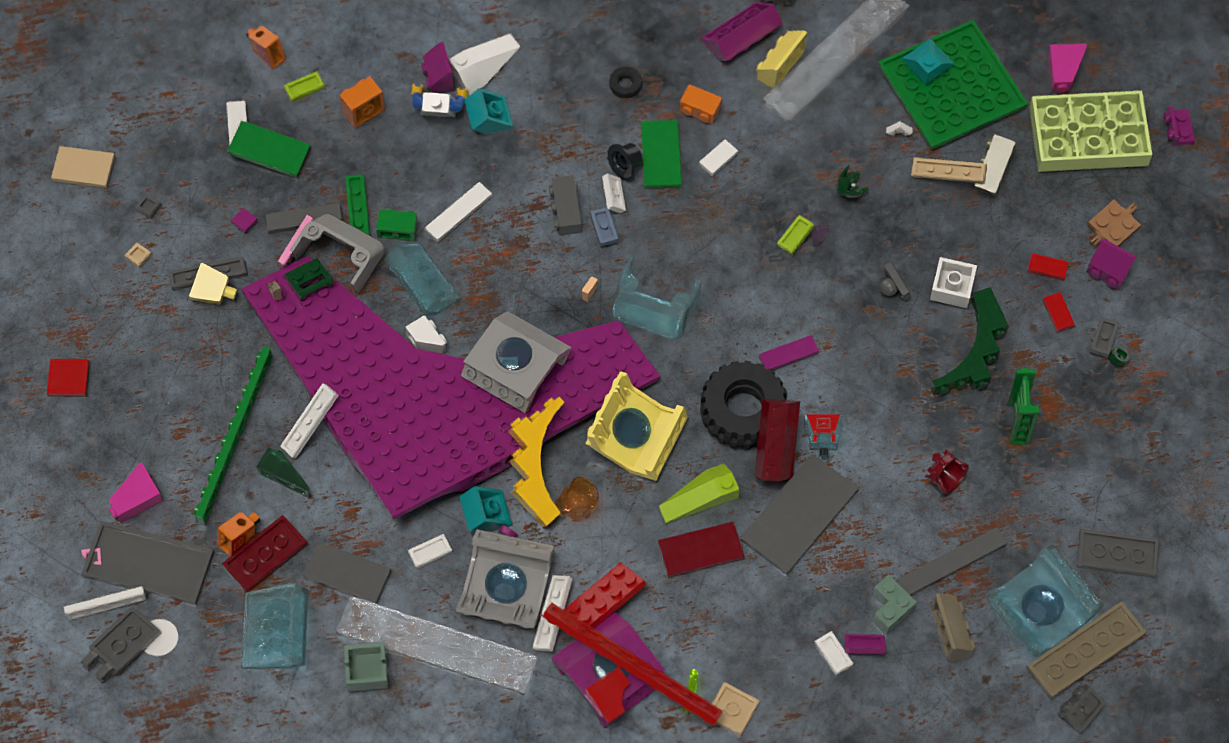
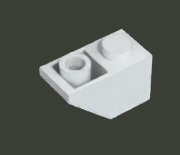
M425 315L405 327L406 335L416 349L443 354L446 352L447 341L445 337L437 333L434 322L432 320L428 321Z

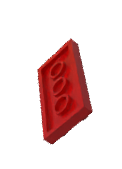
M620 562L564 610L594 629L645 587V580Z

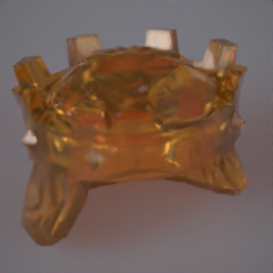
M580 476L575 477L571 484L563 489L554 504L556 507L561 508L562 516L568 515L572 517V521H577L578 518L582 517L587 519L592 508L594 509V506L597 504L598 491L594 483L589 481V479Z

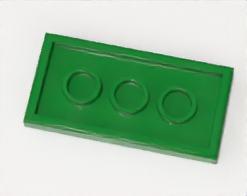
M241 120L227 153L297 178L310 150V144Z
M678 120L641 121L644 189L681 188Z

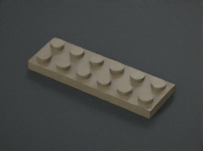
M1121 601L1032 661L1026 668L1049 698L1052 699L1143 637L1146 631Z

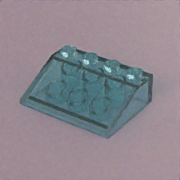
M290 583L245 593L242 669H289L305 666L307 589L297 583Z

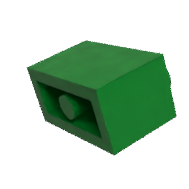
M379 209L376 228L377 237L415 242L418 223L417 213Z

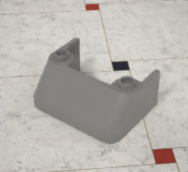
M324 214L306 224L290 249L296 261L300 260L311 241L318 240L323 234L354 250L351 260L360 269L351 281L354 292L359 294L384 255L382 243L330 214Z

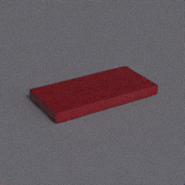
M282 515L221 564L242 589L248 593L306 547L308 542Z
M734 521L658 540L668 578L744 559Z

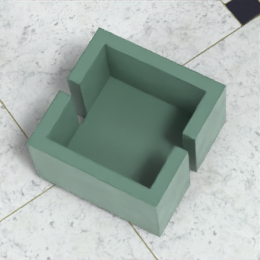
M384 642L344 646L348 692L388 688Z

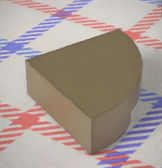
M276 281L269 283L268 289L274 300L282 299L281 288Z

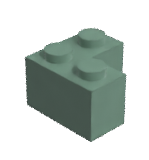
M890 575L886 576L874 587L873 596L883 606L874 613L872 622L885 635H888L915 611L917 602Z

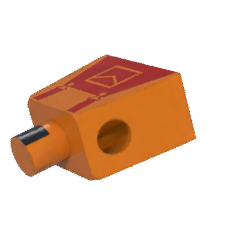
M263 26L256 30L254 28L248 30L246 36L249 38L254 53L272 70L286 60L284 50L277 35Z
M240 512L218 527V547L229 557L254 538L255 526L261 522L259 516L256 513H252L247 517L244 513Z

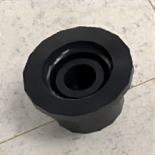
M628 143L624 146L613 144L607 151V158L612 171L622 179L631 177L634 169L642 165V154L633 143Z

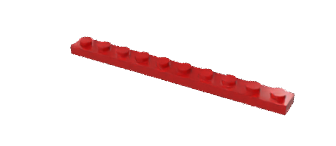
M551 602L543 613L542 617L550 624L556 625L564 630L566 634L581 641L583 645L589 646L602 657L613 661L618 667L624 668L635 678L641 679L654 690L660 691L670 700L682 705L687 711L701 717L704 722L714 726L723 710Z

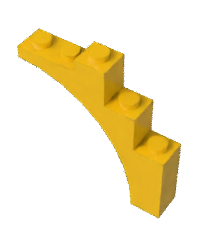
M551 397L543 404L545 408L541 412L537 410L529 417L531 421L527 417L522 419L518 417L510 424L512 428L508 431L523 448V450L519 448L512 454L513 459L510 463L525 479L521 478L513 485L515 489L511 493L541 527L547 526L561 513L551 500L545 487L540 458L542 440L547 426L556 411L564 403L560 397L555 399Z

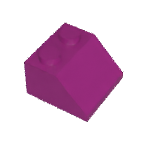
M439 42L423 55L424 63H421L423 74H427L425 79L427 90L431 89V93L442 94L454 91L452 71L444 42Z
M1102 238L1088 265L1086 273L1094 279L1105 282L1107 286L1120 290L1131 272L1136 256Z

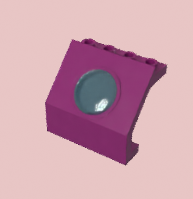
M613 612L594 628L664 673V667L636 631L616 612ZM576 639L551 659L557 671L561 675L566 674L591 705L600 724L605 728L610 723L607 724L585 689L618 666L613 661L602 657L597 651L583 645L581 641ZM620 668L630 682L622 695V705L626 712L652 693L654 689L641 679L635 678L624 668Z

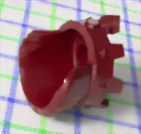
M949 450L943 452V457L939 453L932 455L934 464L927 470L931 474L925 475L926 479L937 485L940 491L946 495L960 484L969 469L967 463L957 460L955 455Z

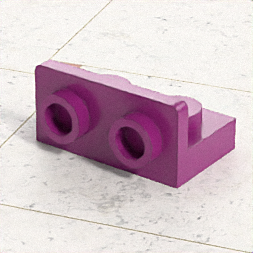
M1168 106L1167 111L1164 113V123L1168 125L1167 138L1171 140L1172 146L1194 144L1195 138L1189 110H1173V106Z

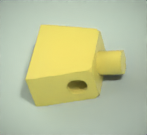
M201 263L189 298L193 301L221 305L223 297L234 300L237 289L228 286V276Z

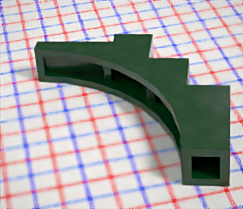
M991 287L973 293L971 303L975 311L977 323L975 343L967 357L958 367L945 376L932 381L930 390L933 395H943L951 389L964 388L967 384H969L971 390L977 388L978 390L984 389L989 385L991 374L986 364H991L998 359L1000 349L995 339L1003 337L1007 333L1009 326Z

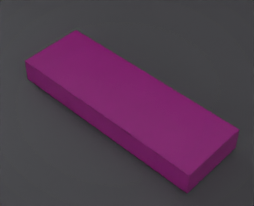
M812 335L763 352L759 354V359L767 370H776L819 354V350Z

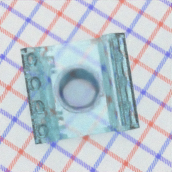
M1053 545L1043 548L1039 552L1040 556L1003 586L990 590L985 595L990 605L996 608L1001 614L1002 619L1011 626L1015 635L1026 644L1027 649L1039 657L1084 626L1104 606Z

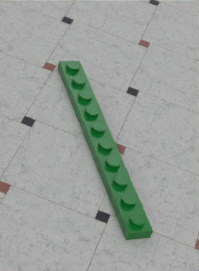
M263 346L262 351L258 352L256 356V366L254 369H251L249 383L244 386L242 391L243 398L236 405L235 418L230 420L229 433L222 440V450L216 455L214 470L209 472L208 485L201 492L202 500L200 505L197 504L195 507L194 515L198 524H206L273 357L271 348Z

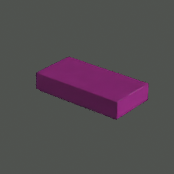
M844 635L845 653L885 654V635Z

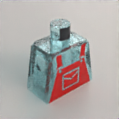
M805 414L804 428L809 450H818L819 459H829L830 450H837L842 414Z

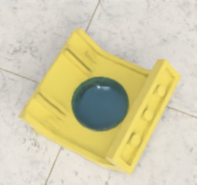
M620 371L612 383L609 394L605 396L604 404L598 410L593 425L588 429V439L585 444L629 473L656 481L688 418V414L683 406L677 405L675 409H672L653 400L632 385L627 373Z

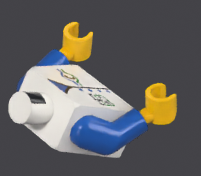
M412 84L413 107L420 110V115L455 118V112H459L462 109L464 99L468 97V88L460 90V87H458L457 97L454 98L449 94L423 93L422 84L420 87Z

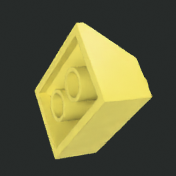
M804 30L788 31L784 37L781 36L776 43L777 46L769 50L766 60L764 62L761 61L757 66V80L775 90L805 52L807 32Z

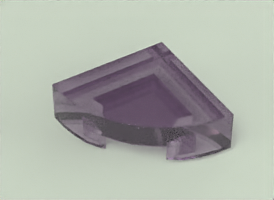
M828 224L816 226L810 232L813 247L820 245L826 238Z

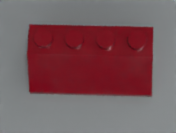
M762 399L754 475L761 480L782 481L793 477L800 401Z

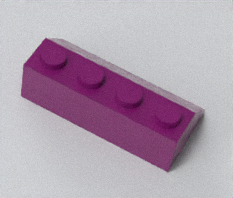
M756 1L700 39L717 59L730 61L735 58L737 53L747 50L752 43L761 41L767 33L776 31L778 26L782 24V21L774 4Z

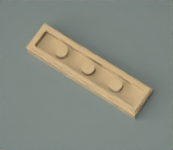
M914 158L911 176L985 183L987 164Z

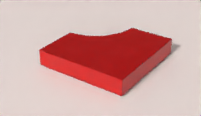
M619 667L585 689L607 724L625 712L622 705V695L630 682Z

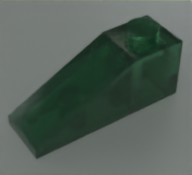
M268 447L256 466L258 474L310 498V488L285 454L279 449L273 450Z

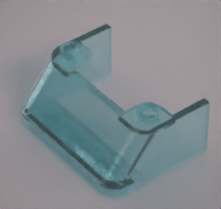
M630 256L619 280L612 307L613 317L619 321L671 339L681 338L700 296L701 280L697 279L691 295L678 293L674 296L671 303L636 291L638 280L632 275L633 257Z

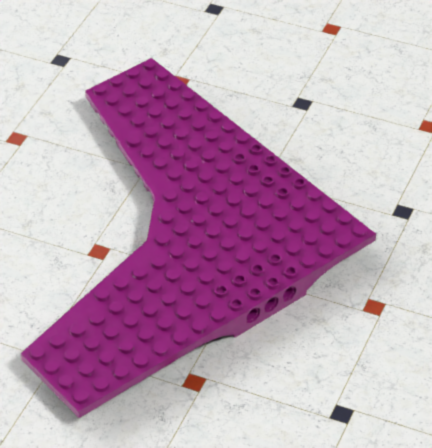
M309 256L241 288L243 295L302 382L311 400L322 383L327 384L339 395L322 420L353 467L363 475L393 520L437 497L459 490L463 492L512 466L510 463L513 459L512 454L519 448L522 450L523 448L509 434L508 431L512 428L510 424L518 417L520 419L527 417L531 421L529 417L537 410L541 412L545 408L543 404L551 397L553 399L560 397L564 403L549 422L542 443L596 414L603 406L604 398L609 394L612 383L620 371L628 374L632 385L638 390L660 380L659 373L618 320L554 337L572 348L564 365L555 363L538 387L529 411L524 413L462 377L461 374L465 366L464 358L416 349L335 278H333V285H327L307 295L305 299L300 301L286 281L284 274L311 261L312 259ZM321 278V279H319V280H317V281H315V282H313V283H311V284H309V285L303 287L302 289H304V288H306V287H308V286H310V285H312V284H314V283H316V282L322 280L323 278ZM276 281L281 288L282 299L277 301L274 300L268 289V284ZM522 345L497 352L496 359L498 361L500 357L518 356V369L520 370L529 364L533 352L529 346Z

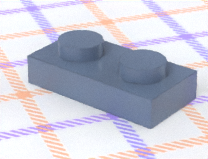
M606 207L590 211L600 247L617 243L618 236L609 209Z

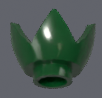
M848 165L839 175L836 189L843 197H859L869 188L856 186L860 171L847 173L850 168Z

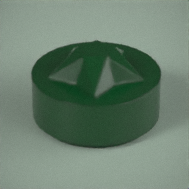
M1115 347L1109 353V358L1115 365L1124 366L1129 361V354L1125 349Z

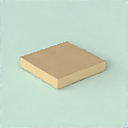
M724 682L712 703L723 710L716 724L741 737L760 700Z

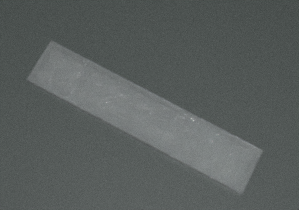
M866 0L762 98V103L790 124L909 10V5L902 0Z
M352 596L349 597L336 629L337 635L365 644L384 642L386 651L524 696L538 661L537 656Z

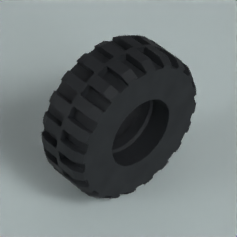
M734 361L731 362V365L727 366L724 364L719 367V371L711 373L709 380L704 383L703 392L701 393L700 414L702 415V422L705 427H708L710 435L712 437L716 436L720 443L730 444L732 448L739 446L743 447V449H750V446L755 445L757 447L761 410L751 416H739L727 408V399L738 393H747L755 396L762 404V399L787 400V391L783 387L780 377L776 378L775 372L771 369L767 370L763 364H753L751 361H744L742 363Z

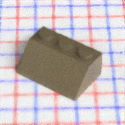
M935 594L931 609L948 663L971 658L973 650H975V644L968 635L969 625L962 616V613H964L962 603L958 602L955 595Z

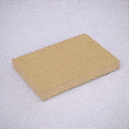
M59 146L51 179L55 182L107 188L115 155L108 152Z

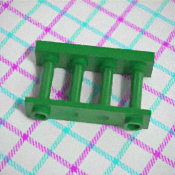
M1029 368L1016 370L1007 400V406H1014L1015 414L1009 435V444L1011 445L1029 444L1039 414V406H1033L1030 397L1037 373L1036 370Z

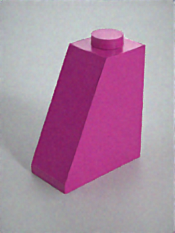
M1057 44L1049 46L1047 55L1052 92L1064 93L1070 91L1087 47L1086 44Z
M143 463L137 465L109 499L111 507L108 509L113 518L117 517L120 523L162 502L161 495Z

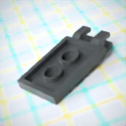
M131 606L89 646L90 651L81 660L82 665L89 671L99 661L103 666L96 672L97 679L103 684L110 678L111 674H119L161 634V630Z

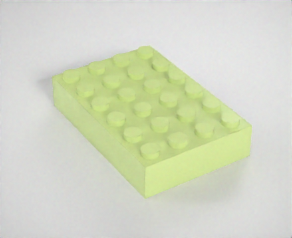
M1142 91L1032 96L1029 110L1038 172L1149 166L1152 150Z

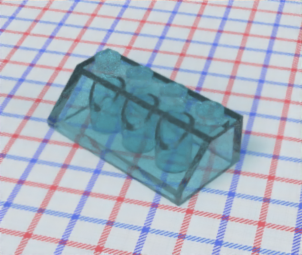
M421 243L396 244L384 259L389 269L399 279V283L404 286L410 298L415 301L419 310L425 316L437 315L461 300L459 294Z

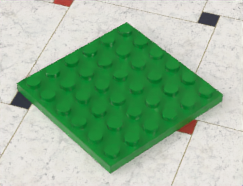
M974 20L930 38L954 65L927 84L902 60L904 56L926 41L878 62V67L931 151L1028 106L1024 96Z

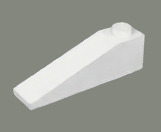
M508 34L466 49L449 59L452 74L463 89L468 88V95H470L478 88L484 89L489 84L490 79L499 73V69L505 63H508L518 52L520 46L512 35Z

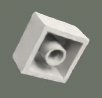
M940 257L930 300L967 308L977 265Z

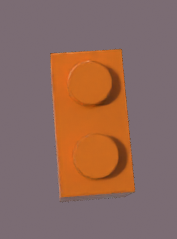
M689 84L680 100L679 111L687 116H694L702 122L713 124L722 108V97Z

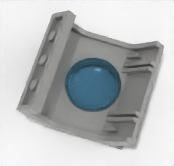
M507 311L494 318L463 361L465 366L461 376L526 413L529 411L540 384L556 362L560 365L566 363L572 347Z
M476 530L472 540L473 552L456 612H461L468 616H479L486 620H498L504 624L512 623L523 628H534L537 626L546 590L554 546Z

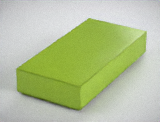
M316 71L285 84L284 89L291 102H294L325 89V85Z
M798 215L777 242V246L793 255L813 230L814 224Z

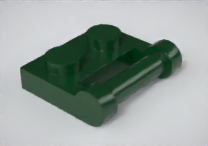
M318 258L284 274L286 281L300 301L305 299L307 295L327 285L331 286L334 284L332 276L328 274ZM323 278L322 280H320V281H318V282H316V283H314V284H312V285H310V286H308V287L302 289L303 287H305V286H307V285H309V284H311V283H313V282H315V281H317V280Z

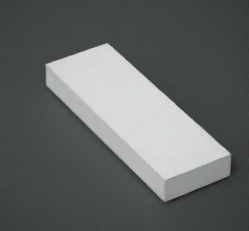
M245 101L227 102L230 144L241 120L247 122Z

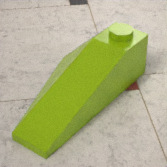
M723 463L706 469L659 505V509L665 523L668 524L738 499L739 487L733 473Z

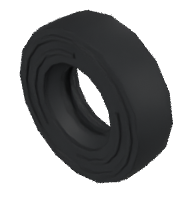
M624 66L612 72L609 85L611 91L616 96L631 98L640 91L642 79L637 70ZM623 77H628L633 83L630 87L624 88L619 85V80Z

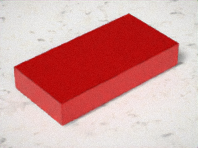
M1032 253L1027 272L1064 281L1069 262Z
M1061 292L1043 297L1042 301L1056 332L1075 326Z

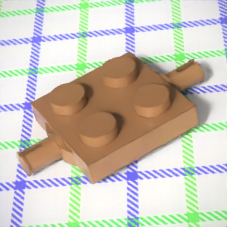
M1112 200L1088 222L1087 225L1096 235L1089 241V244L1095 248L1104 238L1117 246L1121 245L1141 225L1131 215L1138 209V206L1132 203L1125 209L1115 200Z

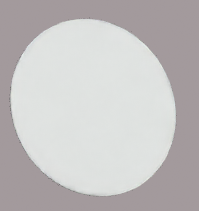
M163 619L150 621L161 630V634L144 651L153 656H162L174 649L178 641L176 627L171 622Z

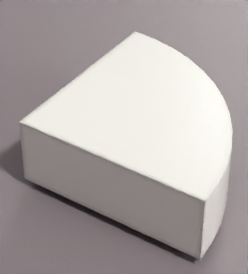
M899 121L886 127V133L895 136V133L908 136L912 134L913 128Z

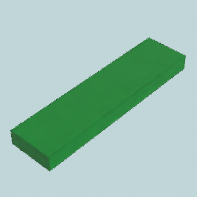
M364 174L345 176L350 226L370 236Z

